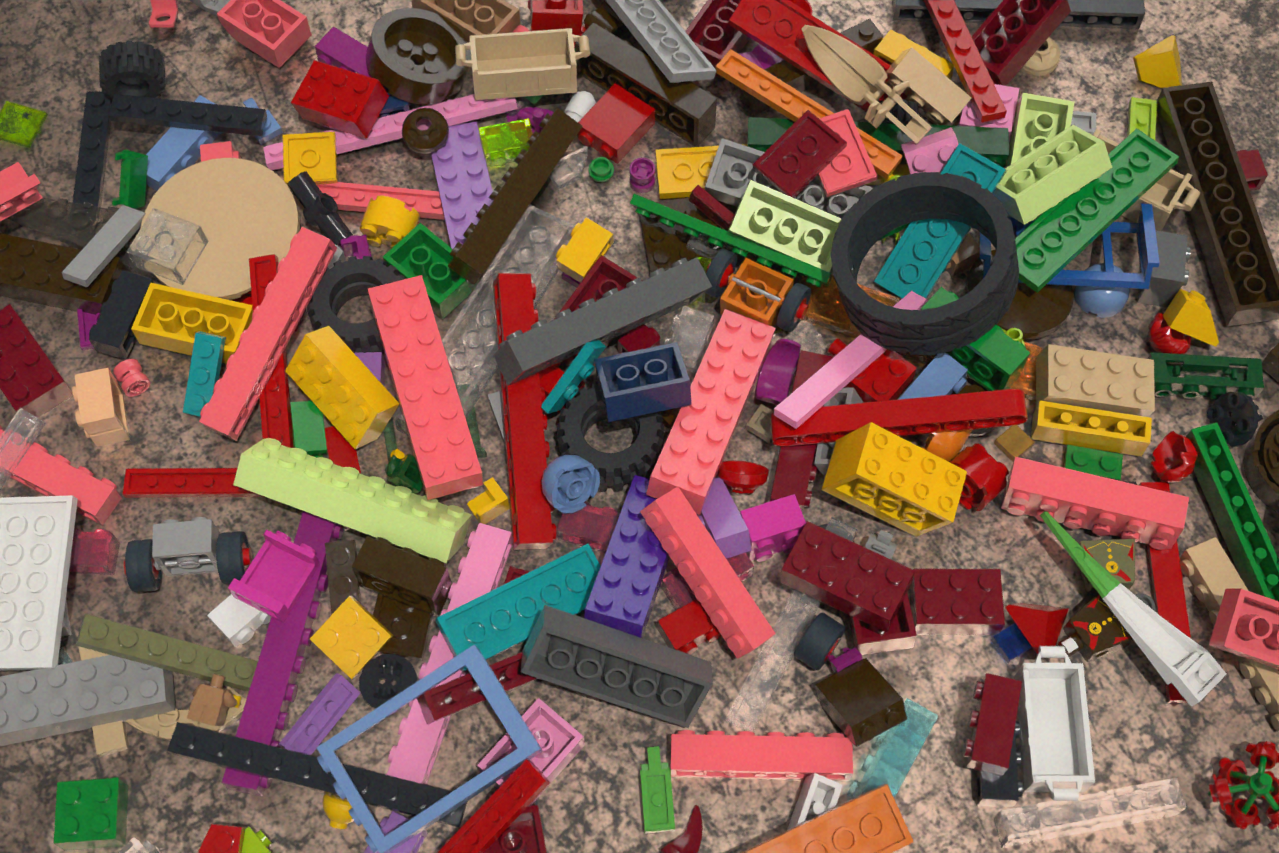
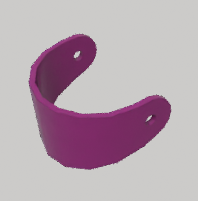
M780 339L771 347L758 376L755 391L756 399L779 405L788 397L800 355L801 345L789 339Z

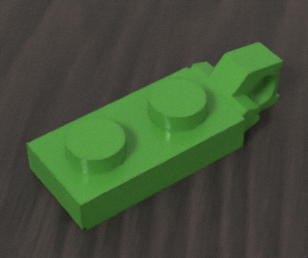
M647 747L649 764H641L642 770L640 771L645 833L675 831L670 768L668 762L661 763L659 747Z

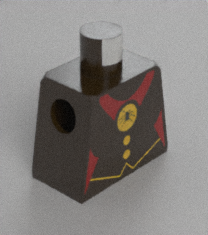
M1097 594L1066 623L1063 629L1068 637L1060 641L1058 646H1064L1068 657L1079 651L1084 660L1090 662L1126 648L1133 641V638L1103 598Z

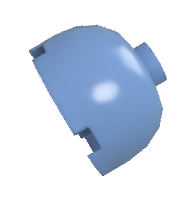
M1104 263L1094 264L1084 271L1105 272ZM1114 265V272L1124 273L1120 268ZM1076 286L1074 289L1075 300L1080 308L1086 313L1090 311L1098 314L1097 317L1100 318L1112 317L1121 312L1129 299L1130 288Z
M563 455L554 459L545 469L541 479L542 491L549 503L560 512L574 513L587 506L584 502L589 496L594 498L600 485V474L589 461L580 456Z

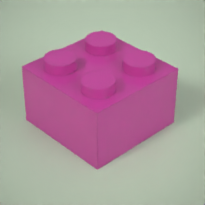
M795 494L740 511L749 529L752 551L746 552L748 561L757 560V562H762L770 559L773 554L782 551L784 553L791 552L806 524Z

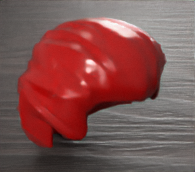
M1157 313L1148 326V339L1153 350L1158 353L1185 354L1190 349L1191 336H1185L1184 333L1172 329L1168 326L1163 314Z
M1171 431L1154 449L1152 453L1153 461L1150 464L1152 469H1154L1153 473L1157 474L1156 477L1168 483L1180 482L1193 472L1198 455L1189 438Z

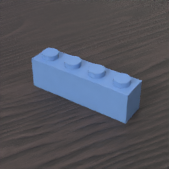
M201 95L194 101L215 104ZM170 127L146 154L148 155L146 185L158 191L175 174L195 164L196 160L201 156L200 145L212 144L223 132Z

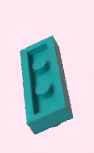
M201 331L195 333L183 413L200 416L204 405L211 400L214 394V386L220 376L226 337Z

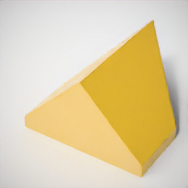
M1171 35L1133 57L1138 80L1159 88L1182 85L1181 63L1175 36Z

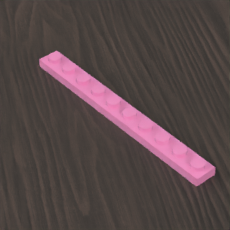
M475 94L421 107L432 108L440 112L446 119L448 126L518 109L515 97L475 100ZM417 109L377 118L367 139L337 129L323 132H335L337 154L403 138V122L411 112ZM421 119L416 124L419 130H427L431 126V122L428 119ZM283 142L263 147L267 167L270 170L284 168Z

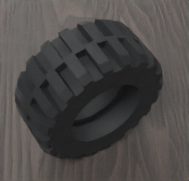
M356 256L348 257V261L341 262L339 260L333 263L334 267L331 269L327 267L307 305V312L313 330L330 326L353 353L382 352V355L385 354L375 318L364 323H348L339 319L337 315L341 307L350 299L369 295V288L404 280V276L400 275L399 270L393 265L388 267L387 261L382 259L373 261L371 256H363V259H357Z
M598 382L591 383L590 389L581 388L577 393V398L574 397L567 401L566 409L561 410L559 415L560 423L557 424L559 451L562 456L578 455L589 461L600 474L598 490L607 491V487H614L615 491H621L624 485L629 484L631 486L634 475L648 478L651 475V468L654 469L664 447L663 417L661 411L621 419V421L628 423L637 432L635 442L627 449L616 453L598 451L586 442L585 434L595 423L608 418Z

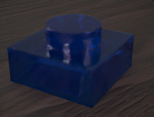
M1016 623L994 635L991 639L1008 664L1033 648Z

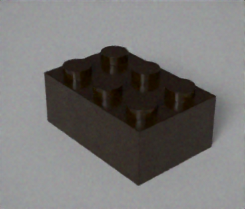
M367 536L352 565L360 587L439 617L452 585L448 569L445 567L446 565L435 558L427 560L419 557V554L410 548H396L392 546L393 544L382 537L374 539Z

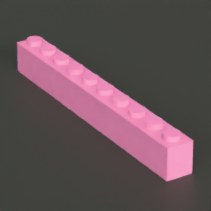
M482 523L478 524L476 532H471L467 547L470 548L467 557L463 556L458 567V573H460L458 582L452 583L448 599H451L448 609H443L441 615L498 587L513 545L512 532ZM439 631L438 636L434 635L429 645L431 655L428 663L424 662L419 672L420 680L454 658L441 631ZM460 669L434 687L467 674L468 670L462 673ZM416 698L409 703L411 710L408 718L404 717L400 723L398 734L401 737L398 745H393L389 753L388 763L391 764L387 775L427 785L452 715L427 725Z

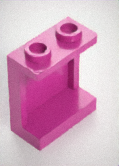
M266 530L263 534L266 540L240 581L234 578L228 589L234 598L284 623L318 569L320 562L315 554L316 551L304 543H301L299 546L291 542V538L280 531L273 533Z

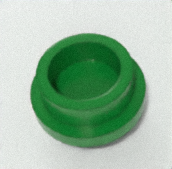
M597 157L589 165V176L594 181L606 182L612 178L614 166L607 158Z

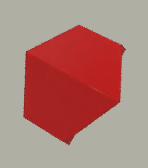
M1014 603L1005 607L1037 654H1039V646H1056L1069 608L1028 603Z

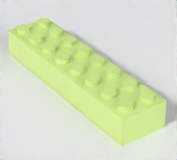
M271 438L262 439L241 454L234 485L370 536L382 537L392 544L403 548H410L419 554L438 559L444 563H447L463 546L472 514L464 512V509L459 506H447L439 503L436 498L427 500L426 495L414 494L407 487H395L385 483V480L380 477L362 475L355 468L335 465L328 458L310 456L303 449L283 446L281 442Z

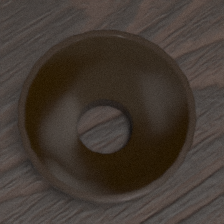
M420 108L414 110L405 118L402 125V136L405 144L411 150L421 154H429L438 151L446 144L449 137V126L444 116L437 110ZM421 119H428L431 122V126L427 130H419L416 124Z

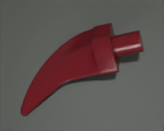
M698 805L694 806L684 833L673 842L664 846L661 849V853H698L703 832L702 816Z

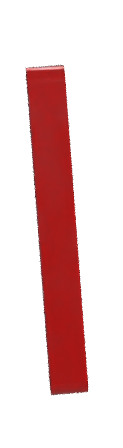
M1007 389L824 406L818 409L797 429L772 413L771 431L772 443L774 445L794 446L836 442L841 437L871 422L897 436L1015 426L1025 423L1028 420L1024 391L1020 389Z

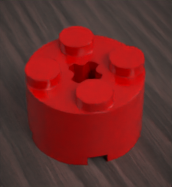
M979 443L966 447L950 461V463L967 471L958 504L968 510L972 507L977 508L976 511L983 510L1006 488V476L1009 474L1007 467L1003 463L997 462L987 453L984 446Z

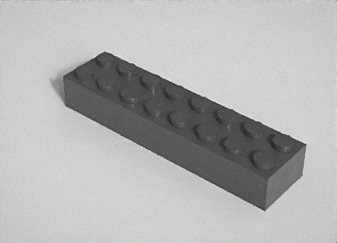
M686 258L678 260L671 265L672 268L666 271L664 268H660L650 273L649 278L643 281L641 278H637L627 283L626 288L621 291L614 288L602 295L603 298L596 302L594 298L581 303L579 309L573 312L570 309H566L555 315L556 319L548 323L544 319L533 324L531 330L525 333L518 330L506 337L507 340L499 344L500 349L493 355L507 384H513L577 355L587 342L600 340L604 343L693 303L712 287L698 258L687 261Z

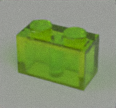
M530 119L479 128L487 167H500L506 163H512L522 149L526 151L529 149L530 146L526 143L533 134Z

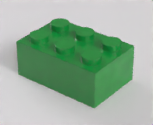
M419 223L382 257L384 261H387L388 267L393 265L405 279L422 275L432 310L441 319H444L480 286L479 280L473 285L448 267L453 259L449 255L452 248L422 223Z

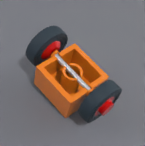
M726 249L720 250L706 270V275L712 287L705 293L716 298L723 293L720 298L721 315L726 309L772 327L777 322L779 328L792 332L808 311L811 289L800 283H796L793 286L794 279L748 258H745L736 274H734L737 255Z

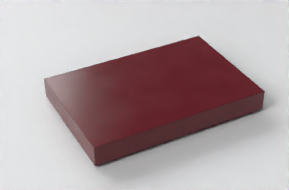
M807 110L752 165L759 174L781 193L795 198L847 146V142L811 111Z

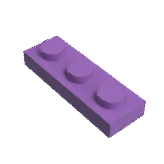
M336 673L279 744L286 750L311 756L316 747L319 746L359 696L360 692L342 675Z

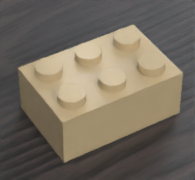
M913 48L902 51L885 72L888 79L886 84L890 88L906 80L910 82V85L903 91L907 95L905 99L907 102L913 101L917 103L918 107L920 106L927 112L925 117L936 125L938 122L940 124L952 123L971 100L967 93Z

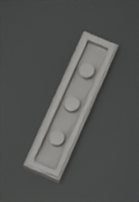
M122 205L63 270V278L88 287L141 227L142 219L146 213Z

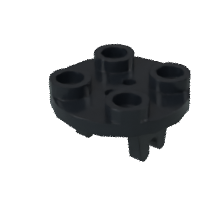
M1230 391L1222 394L1215 401L1214 405H1211L1207 410V418L1210 420V424L1218 423L1227 445L1231 447L1246 444L1254 436L1258 422L1263 419V416L1258 414L1257 410H1259V407L1255 405L1253 400L1242 392Z
M382 654L371 659L363 668L359 677V690L365 703L376 709L418 681L417 674L413 665L406 658L396 654ZM409 703L400 709L406 708L409 705Z

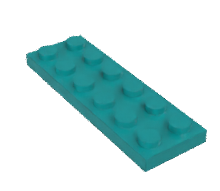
M959 143L941 174L949 173L966 177L982 185L981 188L988 189L993 194L1007 170ZM925 219L910 222L874 282L902 299L911 291L927 299L972 227L949 219Z
M588 543L437 617L435 621L454 657L475 644L485 660H488L528 640L544 605L573 615L585 611L601 565ZM466 666L461 669L462 673L468 670Z

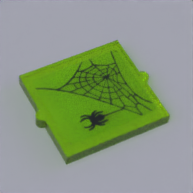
M6 101L0 111V140L30 148L37 134L41 133V127L48 116L47 112Z

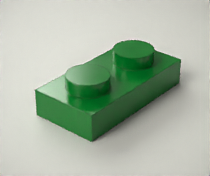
M1067 445L1063 468L1120 481L1123 454Z

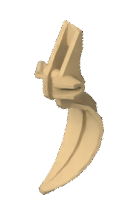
M804 25L802 31L806 45L820 70L831 84L852 103L863 106L868 101L871 105L868 108L865 119L875 128L885 118H888L918 144L932 127L900 97L901 93L910 85V82L906 80L891 89L884 83L887 79L884 68L864 50L833 32L815 26ZM886 93L888 97L880 104L878 100ZM896 103L913 117L906 126L889 112Z

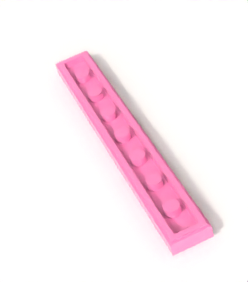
M911 291L893 307L921 310L928 299ZM860 334L774 408V415L797 429L887 349L869 340V336Z

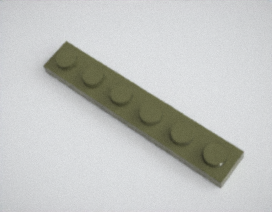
M85 614L75 645L210 682L213 674L225 676L223 685L249 692L258 663L256 660Z

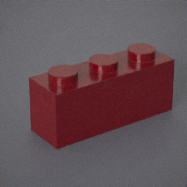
M986 673L981 682H976L973 699L978 700L977 708L971 711L968 727L973 728L971 739H966L963 756L968 757V768L1002 776L1007 771L1022 681Z

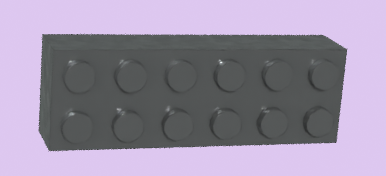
M544 605L522 651L521 673L689 728L713 684L710 661Z

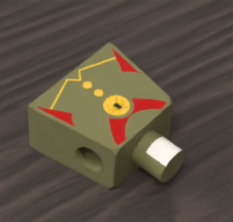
M1135 539L1079 542V545L1130 590L1135 582ZM1080 569L1087 592L1098 593Z

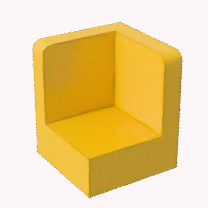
M493 477L483 482L485 492L467 503L472 514L482 524H487L510 509L508 497Z

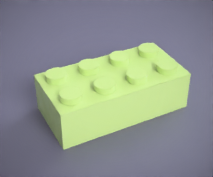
M1022 93L1016 105L1006 168L1069 128L1072 121L1074 101Z
M1072 125L1005 168L1007 172L993 192V195L1001 201L1010 216L1025 225L1112 168L1105 142Z
M750 180L728 232L830 272L832 268L831 250L833 238L842 219Z

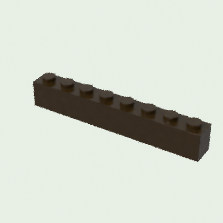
M559 108L555 110L552 116L548 113L538 125L542 128L541 132L534 131L526 143L530 146L527 151L522 149L514 160L518 164L516 168L509 167L501 180L505 182L503 187L496 186L489 196V199L492 200L489 206L484 204L475 216L480 219L475 225L471 222L462 235L466 238L463 244L457 242L449 254L453 259L448 267L473 285L483 275L583 127Z

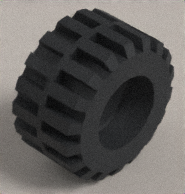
M120 41L116 42L115 45L107 46V49H103L101 56H99V81L102 92L107 94L110 99H113L114 94L159 98L161 93H164L166 87L165 59L161 55V51L154 49V46L150 44H144V42Z

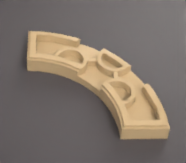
M228 686V687L226 688V689H229V690H230V693H231V694H234V695H236V696H241V695L238 694L235 690H233L231 687ZM242 697L239 708L228 707L224 726H212L187 719L189 710L178 709L165 712V714H155L154 716L135 720L129 719L126 722L147 735L165 740H171L177 722L218 732L241 718L246 699Z

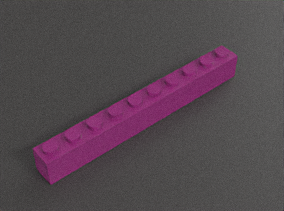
M303 511L294 543L299 546L301 543H304L316 551L315 554L320 565L284 623L273 617L270 619L235 737L281 748L279 738L282 730L285 731L289 723V713L287 711L290 702H294L297 695L298 686L295 684L297 676L303 673L306 658L304 657L306 646H310L312 643L310 640L314 634L313 629H311L314 619H318L321 612V602H319L321 593L326 592L328 588L325 543L337 542V539H341L344 532L343 525ZM227 768L222 779V784L228 790L263 797L265 788L268 789L272 782L270 779Z

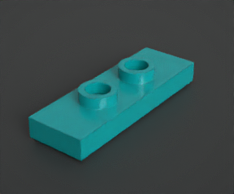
M600 340L587 342L542 403L541 408L547 413L559 411L567 400L569 401L575 397L579 391L577 386L594 371V359H598L606 348Z

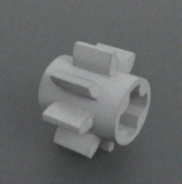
M881 530L878 536L870 534L865 548L892 559L897 544L891 542L892 534Z

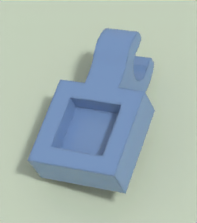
M252 97L243 102L245 107L258 108ZM266 110L267 118L262 136H255L260 145L283 133L280 125L269 110Z

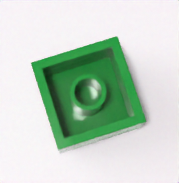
M119 777L57 782L53 844L64 851L126 846L128 785Z

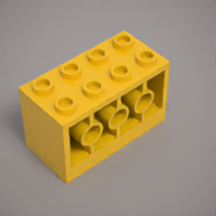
M871 422L836 440L822 490L917 537L954 522L967 471Z

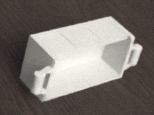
M1039 646V654L1035 663H1023L1015 674V680L1022 681L1018 705V721L1020 724L1024 792H1050L1053 801H1078L1079 793H1085L1095 783L1083 663H1071L1068 655L1065 653L1064 646ZM1041 658H1064V663H1042Z

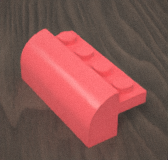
M19 162L0 171V222L42 199L37 190L40 181L35 174L28 177Z

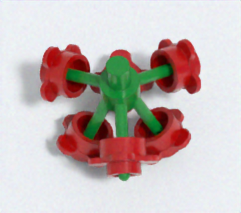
M1269 741L1246 745V751L1251 753V763L1258 768V773L1252 776L1247 775V769L1242 760L1230 761L1227 757L1221 758L1219 761V775L1216 777V774H1212L1214 784H1209L1210 791L1208 796L1212 797L1213 803L1220 802L1222 811L1230 815L1231 821L1238 828L1246 829L1248 825H1259L1261 820L1254 801L1256 798H1263L1270 805L1265 812V815L1270 820L1267 827L1270 830L1279 828V779L1274 776L1273 772L1265 771V769H1272L1276 763H1279V753L1276 751V745ZM1247 790L1250 794L1248 799L1239 798L1235 800L1233 805L1227 804L1233 802L1231 793Z

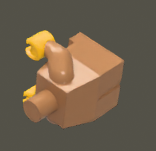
M213 674L210 684H200L193 691L194 698L192 699L187 719L212 726H224L228 707L239 708L242 697L231 694L229 689L222 688L225 676Z

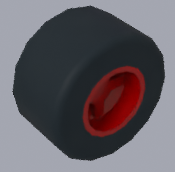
M819 613L799 641L794 656L814 670H820L840 642L845 632V626L827 614Z

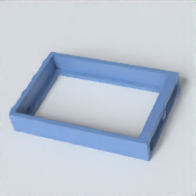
M475 644L316 747L321 754L317 757L318 762L326 773L331 771L336 780L333 786L342 800L347 798L352 806L349 813L357 826L362 824L368 833L365 840L374 853L377 851L379 853L392 852L517 769L526 759L530 760L543 751ZM466 666L518 749L385 836L335 751Z

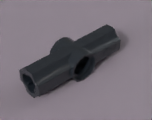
M307 171L301 172L288 182V187L304 207L303 216L310 225L318 227L325 237L331 239L339 247L341 246V239H346L353 235L337 214L338 206L336 201L330 195L321 192Z

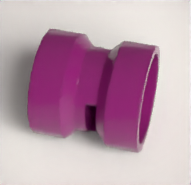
M642 157L633 160L629 168L630 187L637 193H647L655 185V165L648 158Z

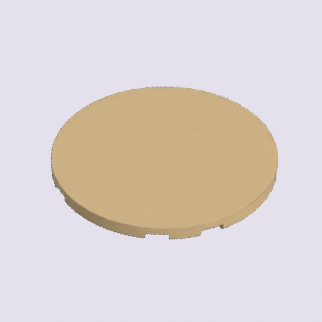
M239 158L211 159L183 169L159 188L145 210L146 214L142 219L140 229V243L143 256L149 268L162 284L168 287L232 300L242 297V294L251 291L249 258L275 254L280 262L282 258L287 256L293 236L300 231L299 210L289 187L269 168L259 163Z

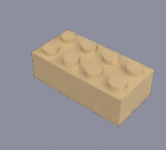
M1048 344L1036 357V407L1039 401H1047L1148 417L1155 411L1154 360Z

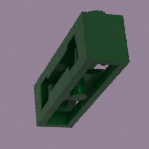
M1153 352L1148 357V359L1154 360V392L1158 397L1176 395L1187 399L1210 397L1212 400H1217L1222 394L1231 391L1242 392L1252 400H1256L1264 389L1262 360L1259 358ZM1166 362H1177L1183 364H1166ZM1229 365H1230V366H1245L1246 368L1229 367Z

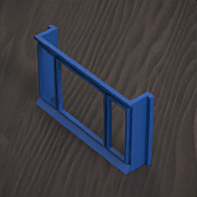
M1141 204L1138 223L1113 222L1101 233L1105 272L1061 270L1047 284L1149 289L1153 267H1159L1160 264L1152 204ZM1007 217L1011 219L1012 227L1016 228V237L1024 231V228H1027L1036 220L1034 219L1024 225L1013 217ZM979 232L980 259H983L984 279L991 267V242ZM1110 232L1136 233L1141 273L1114 272Z

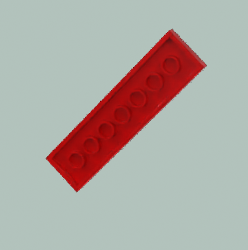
M740 0L727 24L845 99L847 98L831 84L812 57L802 31L804 25L819 27L847 39L873 57L884 68L885 72L891 66L790 0ZM902 92L900 97L906 100L907 95ZM884 93L879 100L885 101L888 95ZM868 101L863 106L853 103L865 112L868 111L871 105Z

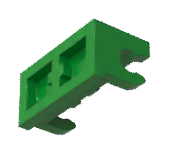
M127 149L116 153L115 160H121L119 197L112 199V206L122 204L133 209L145 206L148 155Z
M312 401L290 402L294 448L303 449L308 455L316 458L323 457V454L327 453L323 413Z

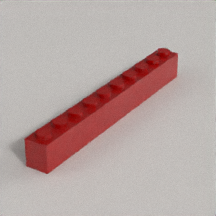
M498 273L493 282L498 350L500 349L499 344L506 341L508 335L518 330L525 333L531 330L533 324L538 322V310L534 309L533 300L536 298V285L531 281V274ZM500 370L514 550L547 549L553 543V540L556 539V525L551 521V513L554 511V507L543 494L541 481L543 473L547 468L546 458L549 457L550 452L549 442L545 441L544 431L547 430V416L542 413L541 408L542 403L545 401V390L540 388V378L542 377L543 370L510 385L507 384Z

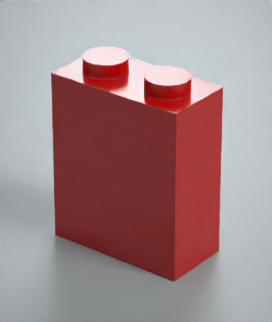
M615 83L578 122L583 126L578 133V139L583 145L591 146L597 150L602 157L618 164L655 124V109Z

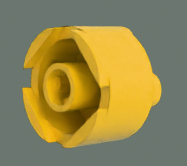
M377 196L376 200H373L372 197L369 200L359 229L363 235L367 236L369 245L380 247L383 244L390 246L392 249L417 226L420 214L413 207L411 211L404 208L405 202L388 196Z

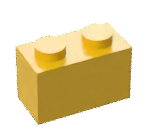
M587 217L582 224L577 223L570 234L571 240L567 245L563 244L556 254L557 268L580 283L601 255L605 256L614 243L613 233Z

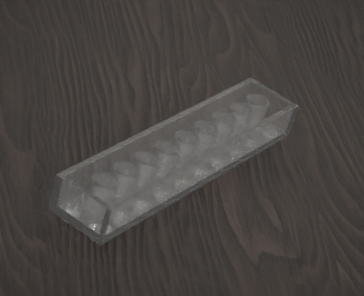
M529 205L442 339L465 418L468 417L499 367L493 356L498 351L493 282L498 273L531 274V281L536 285V298L533 300L535 309L559 271L556 261V254L563 244L567 245L572 238L570 234L575 225ZM399 405L393 415L396 429L408 435Z

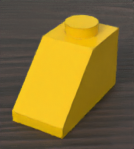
M1180 289L1163 314L1168 326L1216 347L1219 344L1211 310L1205 302L1206 298L1194 290H1191L1189 293Z

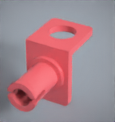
M150 0L153 11L149 20V27H174L178 15L176 0ZM162 16L170 17L166 21H157Z

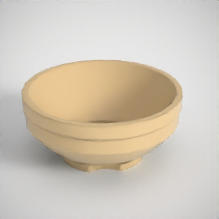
M1048 37L1043 43L1047 49L1045 51L1037 50L1021 70L1035 76L1051 73L1056 69L1060 59V49L1057 43Z

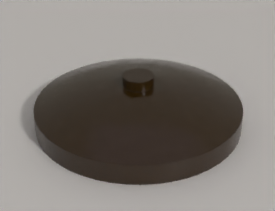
M996 249L991 251L990 266L993 264ZM979 258L969 272L965 287L966 294L983 280V259ZM1018 283V288L1009 310L996 325L1006 331L1011 328L1020 329L1023 333L1022 339H1037L1054 333L1065 323L1071 312L1074 301L1072 285L1046 284L1037 293L1026 284Z

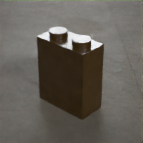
M867 658L815 684L820 705L855 747L872 740L874 737L907 720L903 698Z

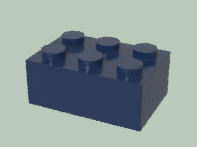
M677 342L594 359L597 382L608 422L692 405L690 379Z

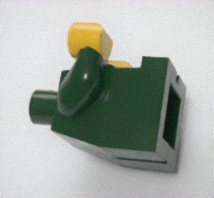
M398 448L393 450L387 466L386 473L388 478L386 482L395 487H407L414 494L420 492L423 483L415 457L411 454L405 455Z

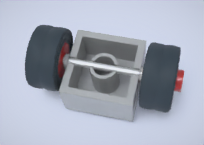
M196 517L191 521L184 522L165 520L161 524H153V539L132 540L128 542L124 560V571L128 585L133 592L158 590L162 571L166 576L218 572L223 584H231L234 578L239 581L252 563L253 556L246 534L243 531L220 533L212 519L205 517Z

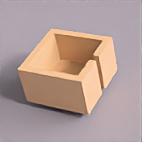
M109 368L76 374V385L72 386V393L75 402H78L79 410L75 411V417L78 426L84 428L86 437L91 438L97 447L130 440L124 394Z

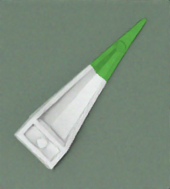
M1044 511L1040 514L1041 518L1167 685L1172 683L1191 707L1199 703L1227 675L1208 650L1162 618L1122 585L1088 554L1048 512Z

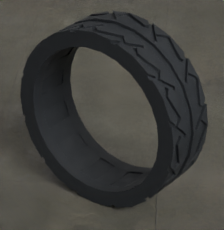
M919 172L900 176L897 180L892 179L878 185L862 196L857 203L853 204L843 216L835 232L831 250V261L842 304L845 306L844 309L851 323L864 336H869V340L895 352L903 354L910 352V355H934L952 351L955 347L959 349L975 342L993 329L995 324H998L1009 310L1016 294L1019 264L1011 219L1007 218L1009 214L1001 201L988 189L981 188L982 185L963 176L949 173L940 174V172ZM949 219L964 223L982 233L996 249L993 264L984 279L969 293L956 301L940 307L908 310L884 305L871 298L857 284V275L861 262L870 248L882 236L897 227L913 221Z

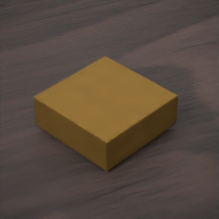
M1018 425L1011 426L994 442L1013 462L1015 456L1021 457L1035 443Z

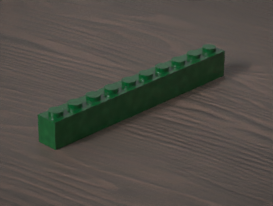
M749 117L747 147L766 152L795 122L791 119ZM854 122L857 128L901 154L903 157L900 164H907L901 145L913 140L894 123H881L875 128L870 122ZM930 125L932 128L925 135L928 136L952 127L958 144L961 143L997 165L1005 168L1009 157L1008 128Z

